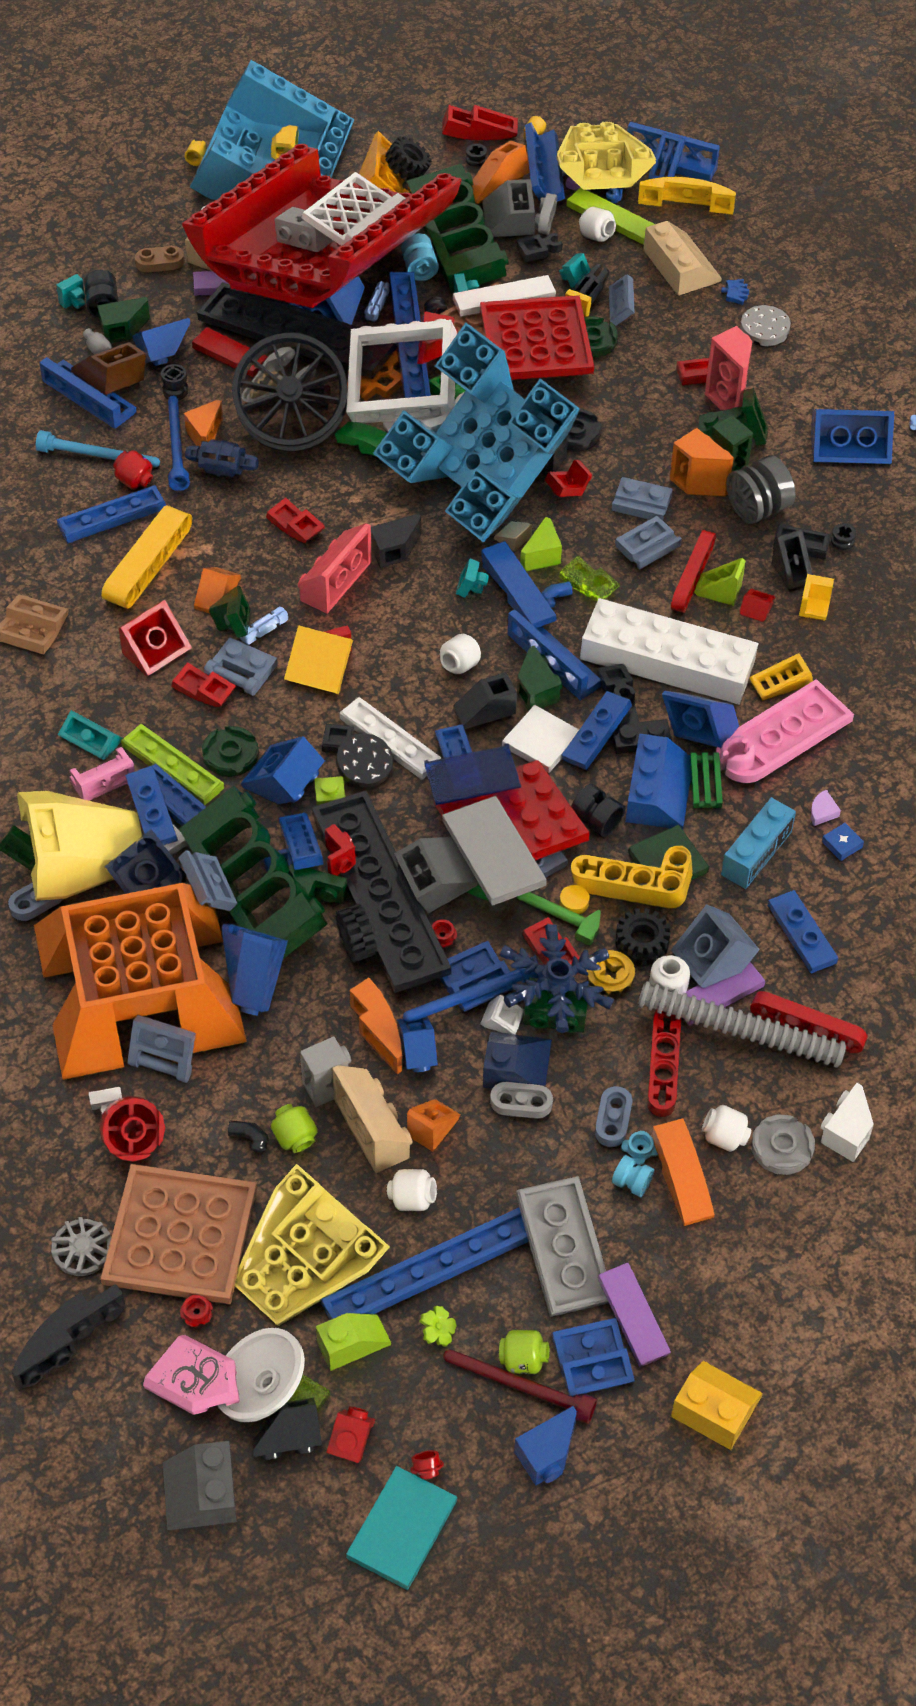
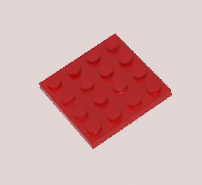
M580 295L480 302L484 336L505 351L511 380L594 374V362Z
M539 760L483 779L482 786L456 792L452 790L434 797V805L442 816L451 811L496 796L535 860L589 841V831Z

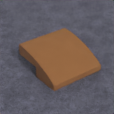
M19 594L6 607V618L0 623V642L44 655L60 632L68 616L69 609Z

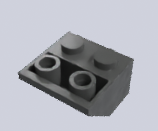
M531 179L507 180L483 200L485 226L489 227L492 231L493 237L535 235V209Z
M452 837L421 838L394 853L416 899L428 913L479 885Z

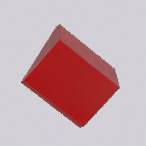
M165 600L160 601L119 627L122 654L145 676H149L192 648Z

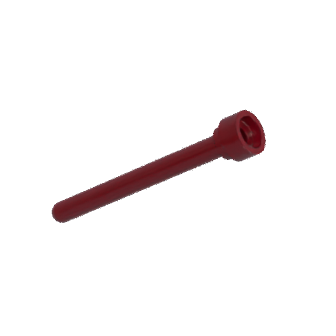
M451 1349L446 1350L443 1354L446 1362L566 1409L574 1406L577 1411V1421L589 1424L593 1417L597 1398L586 1394L583 1396L576 1395L575 1397Z

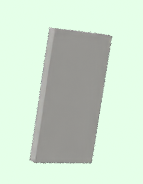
M496 796L442 815L444 825L492 906L546 886L544 874Z
M579 1176L518 1189L515 1194L550 1317L608 1304L609 1302L597 1278L599 1274L606 1272Z

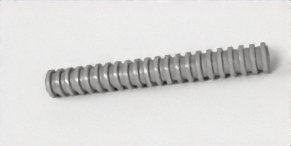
M649 981L643 984L638 1001L639 1008L646 1006L649 1011L656 1009L659 1014L663 1011L666 1012L668 1017L671 1014L676 1015L675 1018L678 1020L682 1017L685 1018V1022L692 1020L695 1025L702 1023L704 1028L712 1026L714 1031L721 1029L724 1034L728 1031L734 1037L738 1034L741 1035L740 1039L744 1040L747 1037L750 1038V1042L757 1040L760 1045L767 1043L769 1048L777 1046L779 1051L787 1049L789 1054L793 1051L799 1057L801 1054L805 1055L806 1059L813 1057L815 1062L822 1060L825 1065L832 1063L835 1068H838L842 1063L846 1050L845 1041L838 1043L835 1038L828 1040L825 1035L818 1037L815 1032L812 1035L808 1034L806 1029L802 1032L798 1031L799 1028L796 1026L793 1029L789 1028V1024L782 1026L780 1021L772 1023L770 1018L762 1020L760 1015L753 1017L752 1013L748 1012L746 1015L740 1009L738 1012L733 1011V1007L726 1009L724 1004L717 1006L714 1001L710 1003L705 1002L706 999L701 998L700 1001L696 999L695 995L687 997L685 992L681 995L675 989L673 992L668 991V987L661 989L659 984L651 986Z

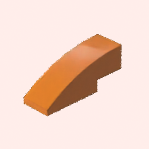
M368 977L350 989V1007L359 1015V1033L394 1072L399 1074L402 1072V1050L397 1023L381 991Z
M684 1119L653 1126L652 1138L662 1163V1174L683 1225L686 1226L714 1218L715 1214L705 1177Z

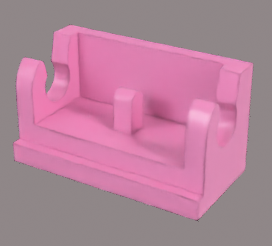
M122 747L116 749L118 755H116L115 759L79 774L76 768L69 770L72 775L69 776L70 782L81 799L90 801L128 784L125 775L135 772L134 764Z

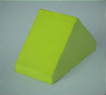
M545 517L521 550L520 563L526 571L561 564L562 545L550 518Z
M740 558L702 573L694 593L699 597L734 606L742 587L746 561Z

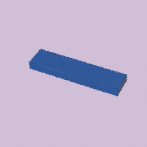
M156 485L59 518L57 519V525L68 544L159 512L166 506V502Z

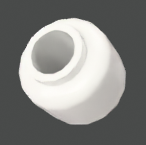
M590 207L579 219L581 234L591 240L604 242L614 234L616 229L613 214L601 208Z
M467 634L456 635L445 642L440 649L441 664L446 670L454 674L465 673L477 665L481 658V650L478 643Z
M662 956L652 964L649 978L650 985L655 986V984H659L661 989L668 987V991L673 992L675 989L678 990V994L682 995L683 992L687 991L689 985V966L683 959L677 956Z
M720 1105L716 1109L711 1108L702 1126L706 1141L729 1152L734 1151L739 1145L745 1146L751 1134V1128L747 1127V1116L725 1105Z
M424 1169L398 1170L393 1180L388 1182L387 1195L389 1200H393L395 1207L399 1211H424L428 1209L431 1203L435 1202L437 1185L434 1177H430V1174Z

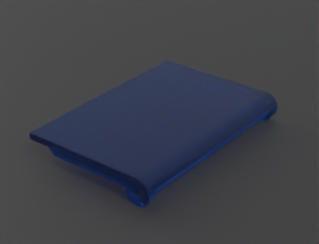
M509 743L501 747L433 761L424 760L426 774L436 805L521 788Z

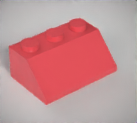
M737 326L712 337L705 395L721 411L742 407L743 393L746 390L752 340Z
M365 523L345 530L337 539L330 543L328 550L323 556H319L310 571L301 576L298 583L300 601L324 613H329L372 562L371 525Z

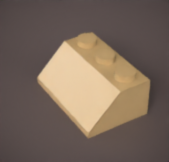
M669 221L646 227L644 252L678 296L721 282V276L685 231Z
M341 1065L333 1067L334 1100L374 1172L378 1173L409 1159L412 1138L407 1128H401L397 1122L398 1115L391 1102L386 1103L380 1081L377 1078L373 1079L369 1071L364 1068Z

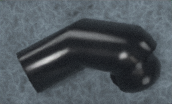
M229 1121L228 1136L248 1138L251 1140L249 1147L251 1151H266V1142L269 1141V1137L260 1126L251 1122Z

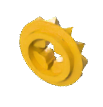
M607 950L609 958L596 963L601 967V970H587L589 974L588 981L595 986L603 987L608 995L612 991H619L621 993L627 986L631 987L635 977V967L631 959L625 954L614 950ZM606 966L611 972H616L615 979L610 975H605Z

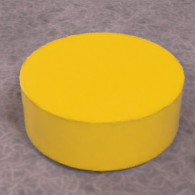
M569 885L561 891L559 904L577 914H582L588 909L589 893L579 885Z

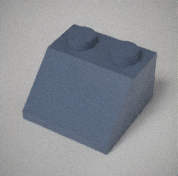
M707 904L671 949L675 956L687 963L690 975L703 988L742 973L760 950L729 913Z

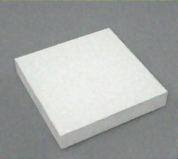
M534 705L504 738L502 747L528 762L539 760L546 772L550 773L562 759V753L579 729Z

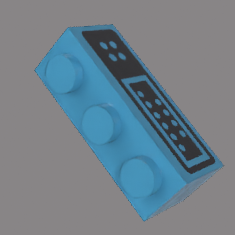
M771 797L724 854L721 875L746 889L791 834L796 811Z

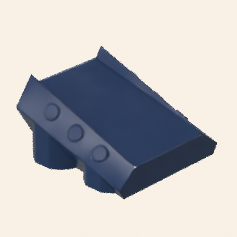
M152 829L105 866L125 894L179 884L187 876Z

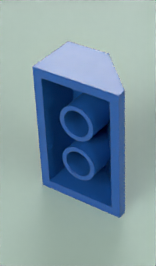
M812 409L811 443L813 462L892 464L894 411Z
M639 733L628 797L626 822L669 829L679 825L683 830L691 781L690 756L668 737Z

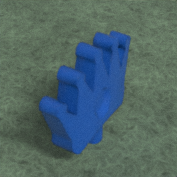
M744 279L727 280L726 287H721V292L727 293L726 301L744 305V300H747L749 295L748 284H744Z

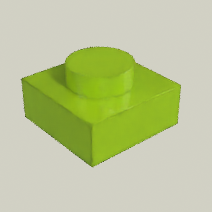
M343 776L314 779L317 805L345 797Z

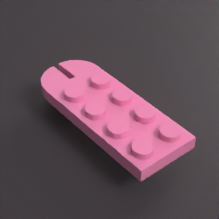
M816 679L738 727L733 735L723 743L722 748H716V752H719L720 770L722 771L726 768L725 775L734 781L741 783L756 782L851 723L854 714Z

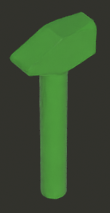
M531 892L517 896L518 900L579 927L575 933V939L584 944L591 945L599 934L600 910L595 911L588 917H584Z

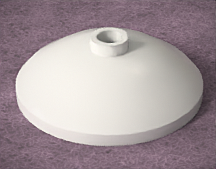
M280 1328L261 1329L240 1340L226 1355L236 1363V1382L240 1402L228 1406L224 1403L218 1405V1407L229 1418L238 1422L258 1421L270 1416L283 1407L296 1391L304 1370V1352L299 1341L288 1331Z

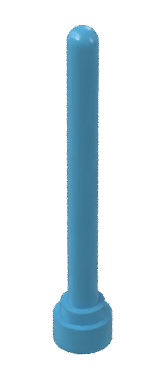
M39 430L36 438V451L46 453L49 450L58 449L116 460L123 452L121 450L57 439L51 432ZM142 455L152 463L154 468L160 465L159 458Z

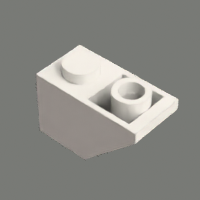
M858 1083L855 1084L850 1092L847 1090L843 1092L836 1105L838 1107L837 1111L834 1114L829 1112L820 1129L824 1130L821 1143L854 1162L869 1141L874 1125L863 1087Z

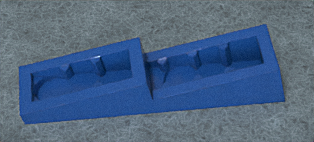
M506 541L481 549L483 568L507 593L508 603L513 609L519 612L535 628L557 621L556 614Z

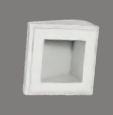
M499 995L489 1002L480 1025L501 1033L516 1034L524 1015V1009L518 1005L510 1008L507 1007L504 1002V996Z

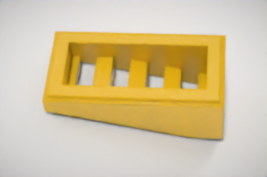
M799 653L749 677L762 701L801 689L813 682L812 673ZM797 671L798 674L794 676L792 672ZM786 674L789 679L784 680L782 675ZM776 677L779 684L775 685L772 678ZM765 680L770 687L766 690L761 684Z

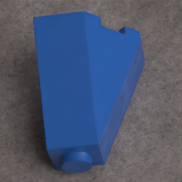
M358 276L314 308L290 303V305L352 325L365 286Z
M223 924L222 936L232 1003L240 1005L241 1012L258 1016L259 1011H269L288 940L233 924Z

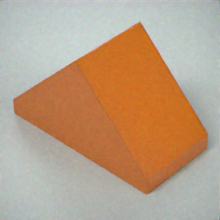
M215 400L184 413L186 432L196 446L201 447L202 441L209 442L211 439H215L223 421L222 401Z
M217 567L203 568L194 602V609L209 613V608L237 587L241 580V575Z
M434 1099L409 1109L407 1113V1130L414 1141L433 1152L459 1120L461 1114Z

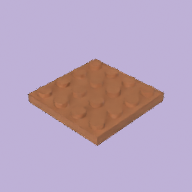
M131 1164L101 1275L102 1285L113 1286L116 1284L119 1288L185 1298L192 1295H201L211 1302L231 1304L238 1267L241 1262L256 1197L257 1183Z

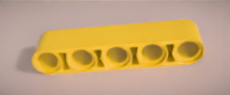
M168 505L164 506L106 580L102 588V599L126 609L131 608L188 534L192 525V515Z

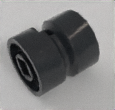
M94 270L85 277L84 288L87 310L91 315L99 317L97 305L118 302L116 278L111 272L106 270Z
M591 783L581 789L571 805L583 823L589 822V827L602 837L610 835L616 829L626 809L623 804L613 797L606 798V793Z

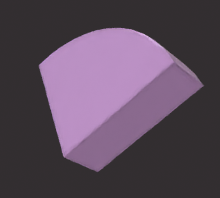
M827 790L819 793L813 801L811 820L814 826L840 816L841 810Z

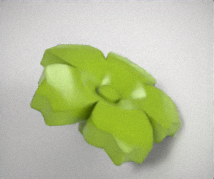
M435 1306L433 1311L430 1310L421 1314L420 1323L426 1326L423 1329V1340L427 1341L428 1344L436 1341L437 1345L446 1347L452 1342L451 1335L455 1333L457 1325L454 1318H448L449 1312L443 1306Z

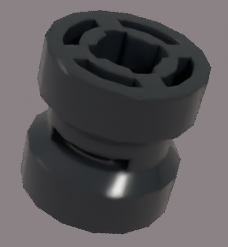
M178 364L164 367L161 371L164 397L168 399L170 396H176L178 400H182L188 394L185 368Z

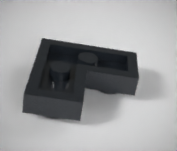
M635 702L631 703L632 707L612 734L616 754L636 752L639 733L668 737L672 741L667 719L639 722Z

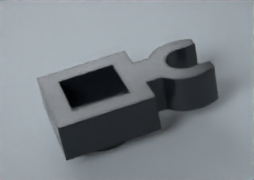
M551 233L543 239L538 234L517 239L516 247L526 263L547 258L548 252H561L563 243L562 241L558 242L557 233Z
M625 664L598 668L597 676L601 679V685L605 693L609 691L621 697H628L631 703L635 702L633 679Z

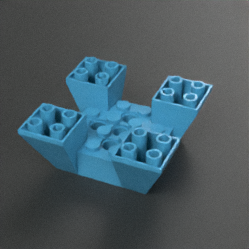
M465 322L435 365L437 369L465 389L464 394L437 432L403 410L373 454L409 483L450 477L462 488L445 512L484 542L508 518L570 432L580 408L542 379H539L528 396L523 398L513 389L505 351Z

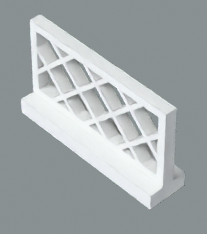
M354 172L305 210L301 218L342 246L406 198L399 193L391 197L373 183ZM353 183H357L363 189L353 188ZM340 194L350 195V199L341 198ZM356 196L366 197L367 201L357 200ZM373 198H378L384 203L374 202ZM326 204L337 205V209L327 208ZM343 206L353 207L354 211L344 210ZM360 208L370 209L371 213L361 212ZM313 214L323 215L325 220L318 219ZM330 216L340 217L341 221H332ZM347 218L357 219L358 223L348 222ZM334 229H344L345 234L341 235Z

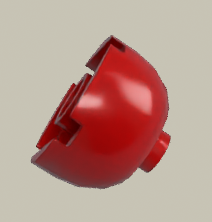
M127 1096L119 1098L107 1106L101 1116L99 1130L101 1140L109 1152L122 1160L138 1161L149 1157L151 1152L157 1146H160L164 1137L165 1124L163 1115L154 1104L141 1097Z

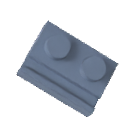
M622 477L615 494V499L612 502L611 511L649 520L658 516L663 520L672 497L673 489Z
M655 516L616 538L615 547L631 562L634 561L640 570L680 547L682 538L680 536L676 537L674 531L658 516Z
M185 850L178 857L200 905L207 903L209 907L231 911L238 904L217 857L197 852L191 855L188 850Z

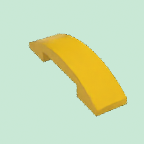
M661 177L640 182L638 204L662 207L663 200L709 205V212L733 215L736 192L706 180L687 177Z

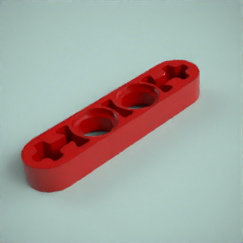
M702 530L674 592L671 610L685 613L700 576L712 553L716 533Z
M757 992L750 1005L752 1014L755 1016L760 1015L762 1020L770 1018L772 1023L780 1021L782 1026L789 1024V1028L792 1029L796 1026L799 1028L798 1031L802 1032L806 1029L808 1034L811 1035L815 1032L818 1037L825 1035L828 1040L835 1038L838 1043L845 1041L846 1052L860 1053L868 1038L866 1031L857 1025L769 992Z
M656 1010L652 1025L647 1105L653 1115L666 1117L674 1111L677 1099L681 1017L678 1020L675 1018L676 1015L671 1014L668 1017L666 1012L662 1011L659 1014ZM664 1018L670 1019L669 1032H663ZM666 1042L671 1044L674 1050L670 1053H662L657 1049V1045ZM659 1069H667L671 1072L672 1077L662 1080L655 1075V1072ZM660 1090H666L665 1105H659Z

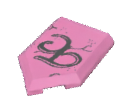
M186 1335L177 1337L144 1379L143 1386L145 1389L193 1415L206 1412L207 1408L225 1403L228 1406L240 1402L236 1382L235 1361Z

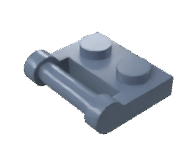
M230 637L215 657L206 663L204 673L210 675L213 671L234 685L243 688L246 693L254 696L277 667L278 661L276 657ZM223 666L226 667V668H229V669H231V670H233V671H235V672H238V673H240V674H242V675H245V676L249 677V679L246 678V677H243V676H241V675H239V674H237V673H234V672H232V671H230V670H227V669L223 668Z
M137 1015L133 1020L127 1063L137 1068L141 1065L176 1076L178 1081L187 1083L192 1073L191 1062L196 1033ZM144 1052L176 1061L178 1064L144 1054Z

